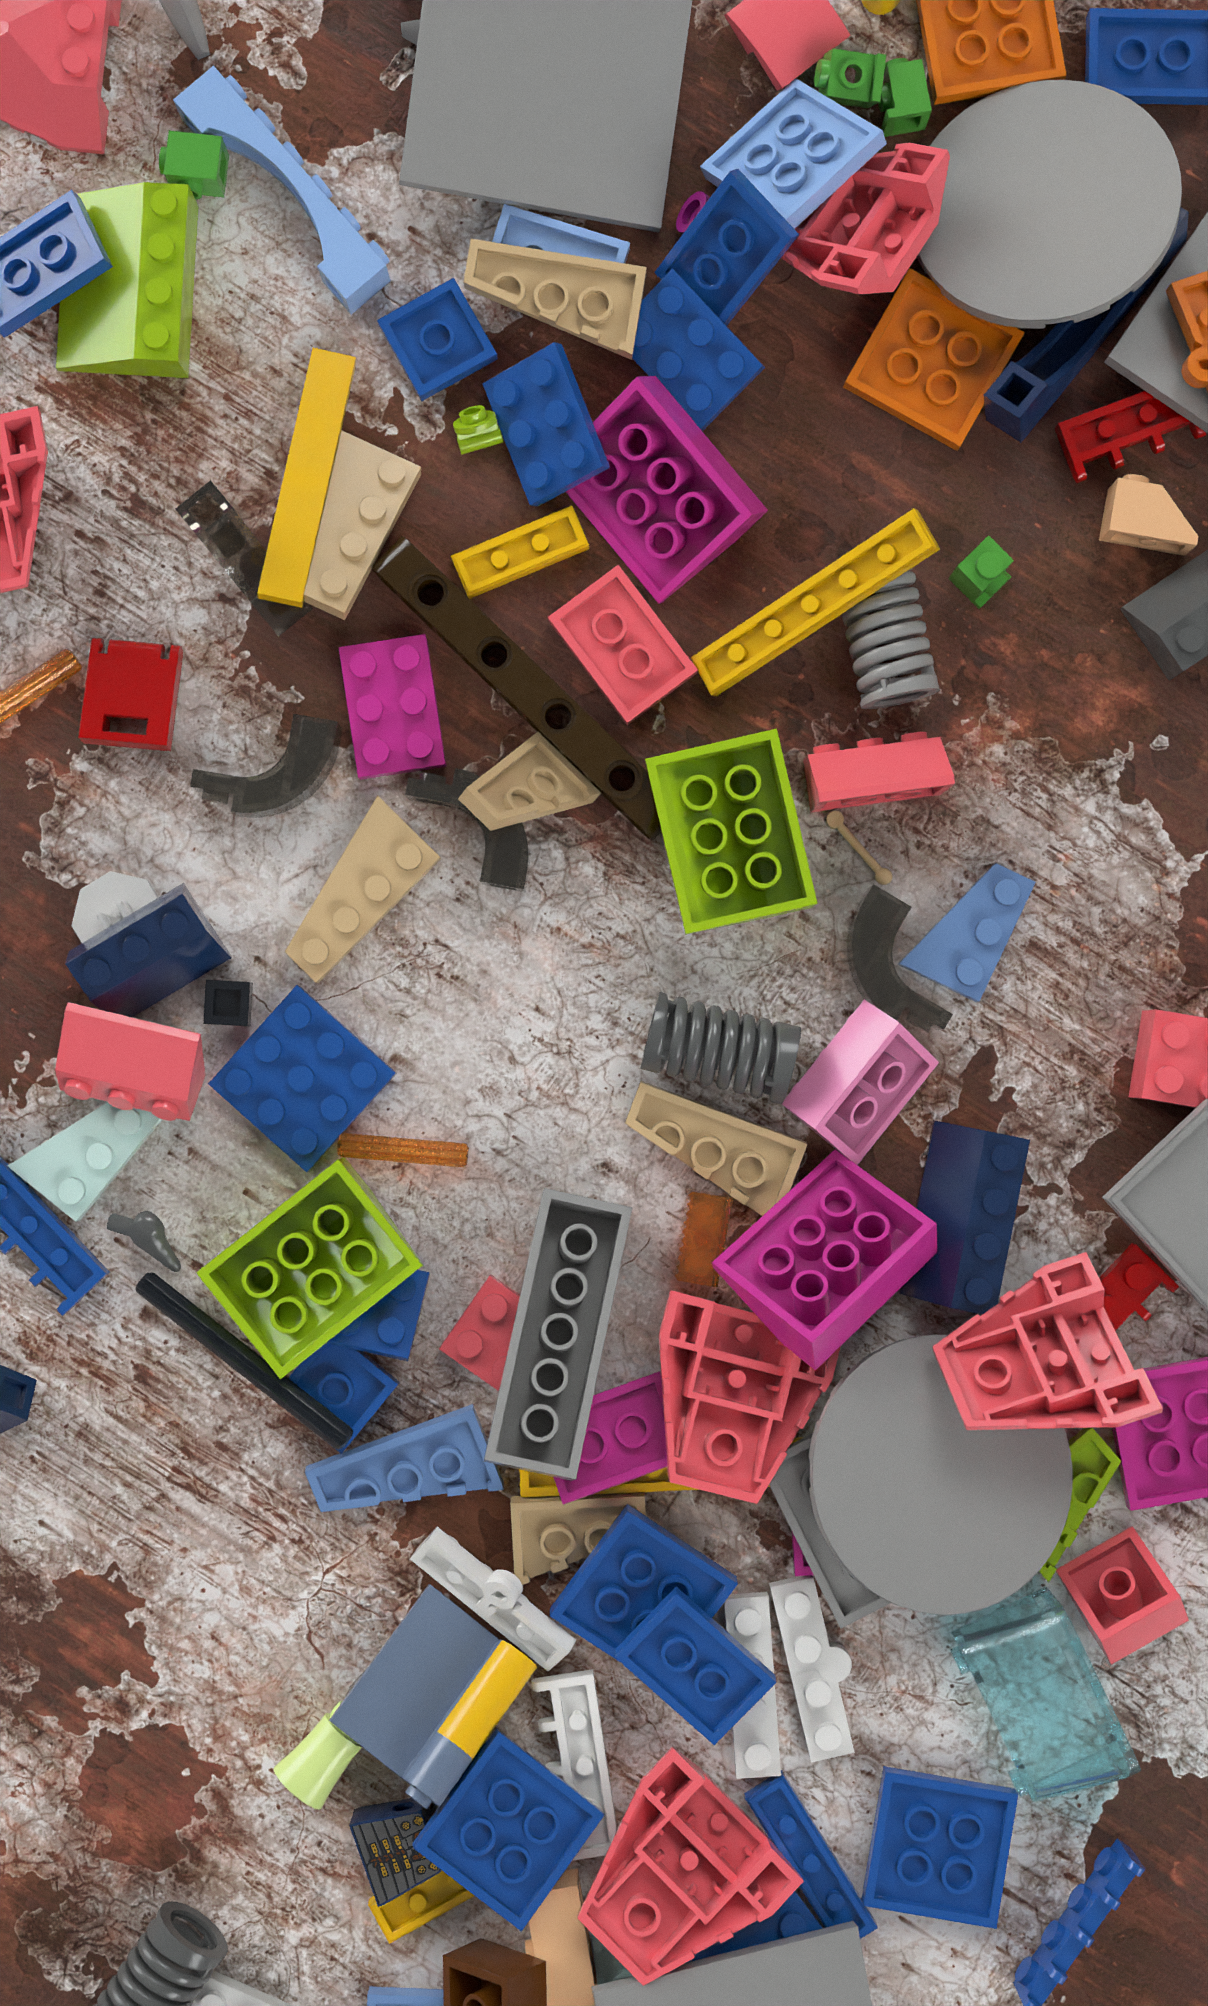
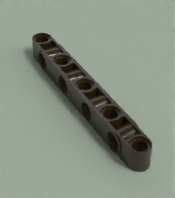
M401 536L371 567L372 571L534 730L547 739L624 817L644 836L653 841L662 831L648 772L409 540ZM434 587L443 591V598L436 605L428 606L420 601L421 595L428 588ZM494 648L502 649L507 654L505 663L496 668L489 667L483 662L486 652ZM556 709L565 710L571 716L568 726L559 730L551 728L546 723L548 714ZM625 770L631 773L635 781L632 788L623 792L612 788L609 778L614 772Z

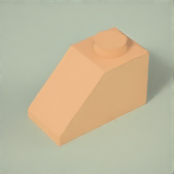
M1128 474L1124 475L1123 478L1118 477L1108 488L1099 541L1183 556L1197 546L1199 536L1162 485L1149 483V478L1142 475Z

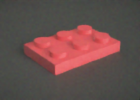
M619 565L615 566L548 617L549 623L626 725H629L698 672V669Z
M490 1274L439 1350L499 1391L520 1294Z

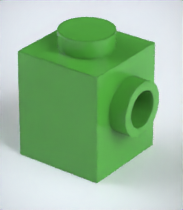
M169 130L167 147L162 146L159 153L160 174L164 175L170 184H189L196 200L201 199L202 195L224 198L229 153L222 136Z

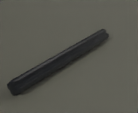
M146 1273L141 1278L135 1288L140 1296L334 1449L339 1450L348 1443L354 1432L349 1425L289 1378L284 1376L280 1379L265 1359L158 1275Z

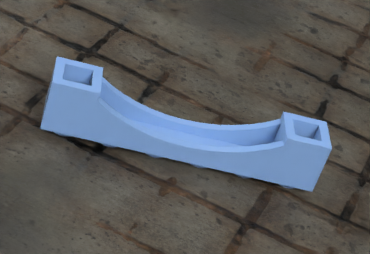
M213 65L173 99L181 119L193 133L222 136L227 150H231L257 163L277 178L293 194L311 219L320 238L324 260L317 267L321 279L352 315L391 281L386 266L390 262L389 258L374 240L367 243L358 233L361 229L359 223L347 208L343 207L339 211L331 202L330 198L333 195L324 181L317 174L310 177L301 167L304 161L293 145L288 141L281 144L272 134L276 130L266 114L260 108L253 112L244 100L247 98V95L239 83L231 75L224 78Z

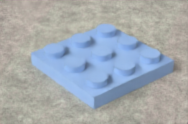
M794 79L700 167L705 179L717 187L729 171L739 169L795 229L887 143L883 130L800 80Z

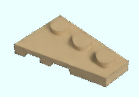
M537 732L469 785L458 800L492 831L593 803L601 792L547 739Z

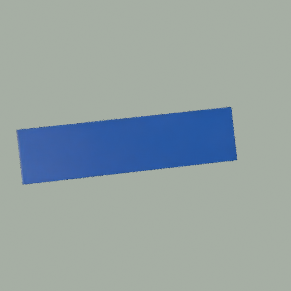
M781 1770V1776H771L745 1792L744 1796L770 1840L803 1878L804 1882L799 1887L824 1927L854 1921L858 1926L860 1939L876 1930L878 1926L868 1908L863 1906L860 1895L783 1771Z

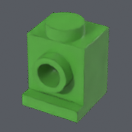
M832 48L824 54L823 59H819L817 62L814 86L819 88L821 94L838 104L870 108L881 100L886 54L878 53L874 55ZM846 68H853L856 71L854 83L847 81L845 77Z
M896 58L885 63L881 100L878 103L880 112L886 111L881 127L884 137L925 130L932 109L922 59L909 61L906 58Z
M988 535L956 567L948 579L980 609L1010 580L1011 576L1006 570L1014 560Z

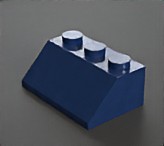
M182 883L70 950L65 965L89 1000L98 1009L134 1017L228 961L232 956L185 884Z

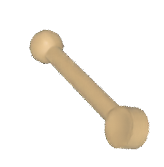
M839 811L830 812L826 817L827 826L831 829H837L875 872V879L879 884H889L892 881L891 871L887 868H882L845 826L842 813Z

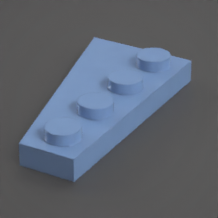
M473 1404L347 1450L342 1454L339 1453L307 1465L305 1468L306 1477L321 1512L379 1505V1502L390 1500L416 1501L421 1500L423 1496L447 1494L448 1497L465 1495L466 1491L488 1489V1492L504 1490V1482L497 1464L483 1462L488 1441Z

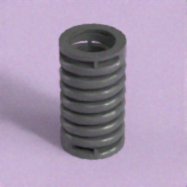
M659 992L640 1069L660 1073L668 1060L667 1075L675 1078L680 1074L685 1059L683 1078L686 1081L692 1082L697 1077L703 1058L699 1080L702 1085L709 1086L713 1082L720 1061L716 1086L719 1089L726 1090L729 1088L737 1063L733 1091L743 1094L746 1091L754 1065L750 1095L753 1098H761L764 1093L769 1095L771 1102L782 1105L790 1085L797 1058L801 1027L782 1022H775L772 1025L771 1021L766 1018H761L756 1022L755 1017L751 1014H744L739 1019V1015L735 1010H727L722 1014L721 1008L715 1005L710 1006L706 1011L705 1004L699 1001L693 1002L688 1010L685 998L676 997L671 1001L668 1000L666 993ZM774 1063L773 1075L771 1076L770 1072Z
M168 1901L163 1903L157 1912V1917L150 1921L146 1932L142 1933L139 1937L137 1946L132 1947L127 1960L121 1963L117 1970V1975L112 1976L107 1989L101 1992L97 1999V2004L93 2006H191L194 1998L200 1994L204 1984L211 1978L214 1968L220 1965L228 1952V1945L224 1935L210 1919L198 1910L179 1902ZM175 1917L185 1919L186 1921L192 1923L202 1933L204 1938L202 1939L199 1936V1934L196 1931H194L190 1926H188L187 1924L183 1923L178 1919H175Z

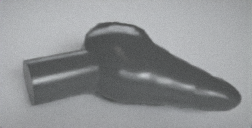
M143 1211L138 1213L134 1219L116 1213L110 1215L107 1222L108 1230L129 1236L135 1245L161 1262L163 1266L173 1272L180 1271V1261L167 1241L165 1227L154 1213Z

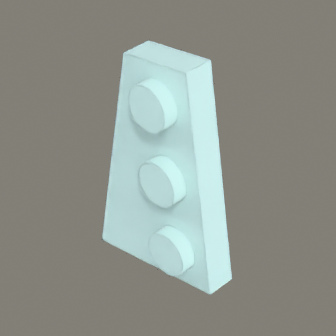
M107 1102L9 1164L8 1167L77 1222L83 1218L162 1119L154 1116L149 1111L136 1108L121 1110Z

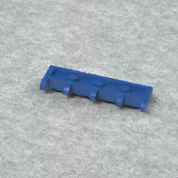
M0 1156V1227L9 1236L0 1245V1251L6 1255L18 1245L40 1269L29 1279L33 1286H38L48 1277L67 1297L56 1309L64 1316L110 1271L25 1181L8 1167V1163Z
M1118 1838L1111 1847H1106L1099 1853L1094 1863V1871L1084 1884L1081 1883L1073 1889L1068 1899V1907L1058 1921H1051L1045 1928L1041 1944L1032 1957H1026L1019 1964L1013 1984L1023 2006H1042L1058 1983L1060 1985L1064 1984L1068 1978L1066 1971L1084 1946L1089 1948L1095 1941L1092 1935L1110 1910L1116 1911L1121 1904L1119 1898L1135 1875L1141 1877L1146 1870L1132 1848Z

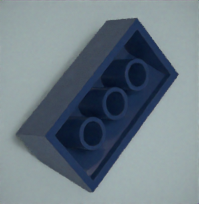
M933 1120L916 1209L937 1223V1253L900 1288V1294L978 1314H984L995 1305H998L1029 1149V1139Z

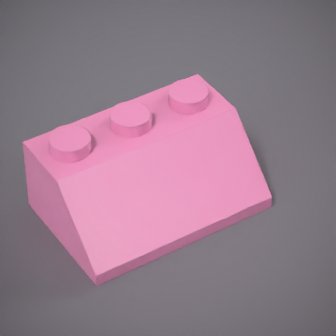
M864 999L856 1011L849 1016L844 1026L828 1046L822 1050L819 1057L800 1081L794 1085L782 1105L841 1154L858 1165L939 1062L897 1020Z

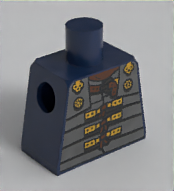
M412 1798L356 1808L349 1824L378 1907L385 1905L442 1871L413 1848L412 1843L430 1820L432 1814L429 1807L426 1810Z

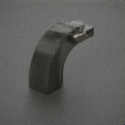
M211 480L175 508L278 637L313 609L306 602H303V607L300 608L258 599L257 592L267 551Z
M293 714L286 751L279 762L271 769L251 777H238L193 769L190 787L201 792V800L228 804L229 797L233 798L231 812L238 817L262 818L284 813L306 801L327 779L338 755L343 728L338 721Z
M455 768L452 785L446 784V777L431 773H420L419 779L408 777L405 792L408 800L460 810L471 816L479 824L485 838V856L480 877L482 885L526 892L530 867V851L522 822L490 831L458 800L463 791L480 778L479 775Z
M873 884L867 888L860 900L848 931L847 958L853 981L863 999L893 1019L898 1020L901 1013L905 1011L908 1013L905 1020L926 1033H929L931 1028L944 1030L953 1014L910 989L897 974L893 963L892 949L895 936L912 907Z

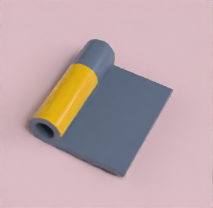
M428 1584L329 1721L407 1782L410 1786L405 1793L426 1810L431 1803L440 1807L537 1666L525 1654L508 1642L499 1640L431 1584Z

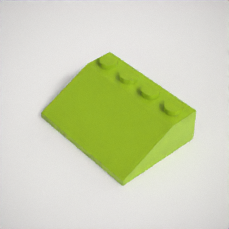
M142 182L78 193L77 195L81 198L113 267L60 301L56 356L57 371L188 378L199 209L189 184Z
M777 729L645 759L685 935L809 909L818 904Z
M342 1157L196 1273L277 1376L282 1379L422 1267L423 1263L372 1190L348 1160Z

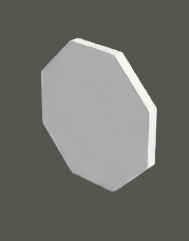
M109 871L80 889L71 926L80 941L84 943L159 897L148 880Z

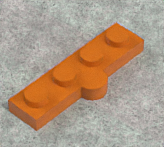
M1207 270L1172 282L1166 289V294L1191 352L1182 364V377L1191 387L1198 389L1206 388L1208 393Z

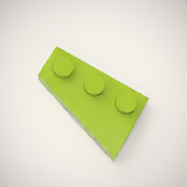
M1083 1428L1068 1441L1073 1470L1072 1495L1066 1524L1051 1556L1039 1570L1048 1583L1057 1570L1055 1566L1067 1547L1070 1548L1078 1535L1076 1531L1089 1509L1094 1508L1121 1463V1460L1093 1428Z

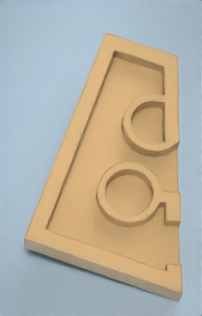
M645 1493L592 1494L565 1505L562 1504L560 1496H511L514 1575L524 1585L529 1583L532 1577L552 1571V1573L562 1571L568 1568V1564L588 1557L627 1504L646 1516Z

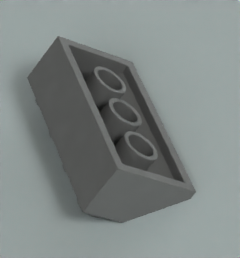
M1208 550L1120 608L1169 681L1208 655Z

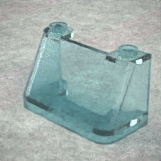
M1047 1587L951 1632L957 1646L950 1649V1652L960 1673L963 1675L970 1672L981 1692L1012 1758L1011 1760L1015 1768L1008 1771V1774L1020 1798L1028 1794L1032 1803L1123 1780L1141 1772L1137 1758L1069 1616Z

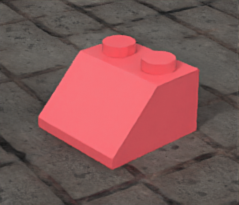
M1133 1526L1056 1570L1086 1626L1111 1665L1189 1621L1180 1595Z

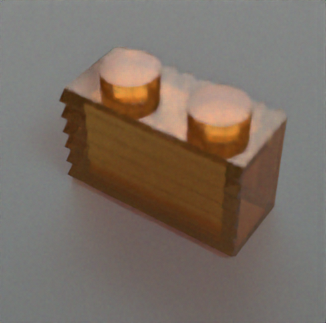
M691 1188L686 1192L689 1198L685 1200L687 1207L683 1209L686 1215L682 1217L684 1224L680 1228L683 1233L679 1235L681 1242L677 1244L679 1251L676 1252L678 1259L674 1261L676 1268L673 1270V1273L678 1281L718 1287L720 1275L713 1268L712 1262L724 1252L733 1198L726 1194Z

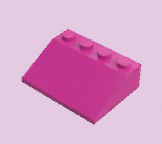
M656 376L636 377L593 422L610 468L566 491L658 604L665 601L735 543L768 511Z
M835 1149L712 1262V1266L778 1340L816 1370L937 1253V1223Z

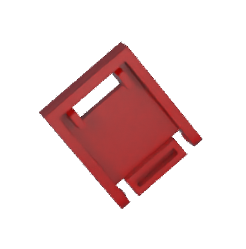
M92 638L78 738L83 744L171 751L183 660L182 646L171 645L169 659H164V644L110 639L107 654H104V640L102 638ZM106 716L148 720L146 735L109 732L111 722Z

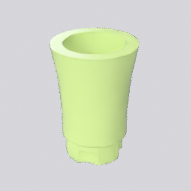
M339 1701L331 1713H326L298 1746L273 1768L280 1782L295 1797L306 1805L318 1810L322 1809L334 1785L362 1748L329 1721L343 1701Z

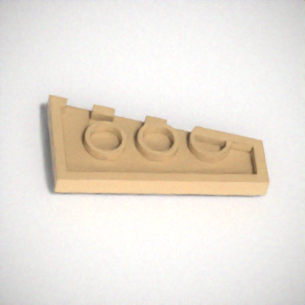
M470 239L463 281L465 289L632 360L647 267Z
M341 430L304 591V602L343 620L346 619L372 570L371 567L375 564L421 476V466Z
M378 795L285 950V953L315 983H319L441 860V857Z
M644 1081L639 1083L625 1121L626 1125L670 1155L675 1156L690 1166L699 1175L707 1180L709 1179L728 1192L730 1196L743 1205H747L761 1216L790 1191L807 1147V1142Z

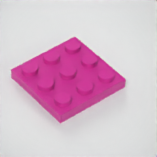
M1208 1357L1143 1368L1163 1411L1162 1413L1120 1427H1112L1117 1457L1121 1460L1119 1470L1126 1507L1133 1511L1208 1497Z

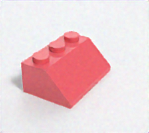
M914 732L901 735V742L884 744L883 738L879 737L857 741V748L840 750L838 743L813 747L814 754H808L803 761L810 813L943 794L955 784V780L941 737L928 738L927 732Z
M67 1003L55 1067L61 1091L79 1100L95 1098L107 1101L113 1107L121 1110L136 1108L149 1111L154 1116L163 1120L173 1121L178 1118L190 1121L206 1076L201 1034L74 1003Z

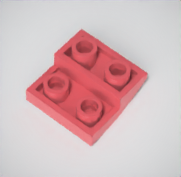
M743 0L724 15L747 54L754 52L777 91L783 89L821 59L825 53L837 47L851 36L828 0Z

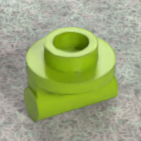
M477 405L462 410L459 413L460 418L453 423L461 455L503 443L495 412L485 410L484 406Z

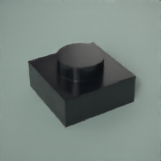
M206 980L203 1024L251 1027L253 982Z

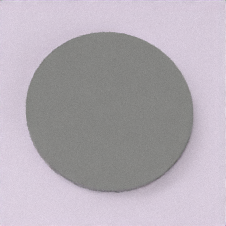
M1043 80L1012 86L991 94L965 109L938 134L930 147L947 149L950 160L938 225L917 255V258L925 274L927 273L932 281L941 289L944 297L962 310L985 321L1009 327L1040 329L1045 328V324H1055L1070 320L1076 323L1094 317L1110 309L1111 304L1124 297L1130 291H1136L1152 275L1163 260L1175 235L1180 216L1182 184L1179 163L1173 146L1163 129L1149 113L1131 99L1116 91L1099 85L1072 80Z
M948 1335L915 1336L898 1340L879 1348L856 1363L831 1391V1397L826 1403L819 1421H816L808 1459H810L811 1484L809 1494L813 1513L819 1530L837 1561L859 1584L877 1596L900 1607L936 1615L963 1614L987 1608L1017 1592L1038 1573L1051 1556L1066 1524L1072 1495L1073 1472L1071 1452L1064 1428L966 1430L932 1346Z

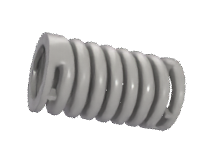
M908 570L875 592L879 594L865 598L842 615L843 623L848 627L845 633L847 641L852 643L849 653L851 658L856 660L852 666L856 676L861 677L857 681L856 686L859 692L865 693L861 695L860 705L862 709L884 708L908 703L940 691L937 675L934 672L933 656L929 653L920 654L930 648V642L926 637H918L923 635L927 628L924 621L916 620L923 615L922 606L920 604H911L920 597L917 588L908 587L916 581L915 573ZM875 628H882L876 631H871ZM881 644H888L882 647H876ZM904 658V659H901V660H898V661H895V662H892V663H882V664H879V663L884 662V661H887V660H894V659ZM921 671V675H917V676L902 677V678H891V677H894V676H899V675H904V674H909V673H914V672Z

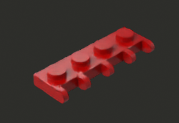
M1146 391L1060 422L1054 428L1076 483L1087 480L1083 464L1107 456L1111 467L1115 470L1124 466L1120 450L1147 440L1154 454L1165 451L1162 435L1189 425L1195 439L1206 436L1204 430Z
M1133 1243L1099 1277L1105 1289L1103 1307L1115 1331L1133 1312L1145 1322L1152 1316L1141 1304L1160 1284L1172 1293L1179 1288L1178 1284Z

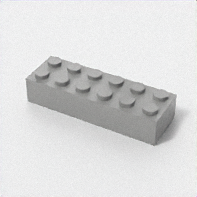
M544 1188L483 1462L571 1481L576 1480L633 1207Z

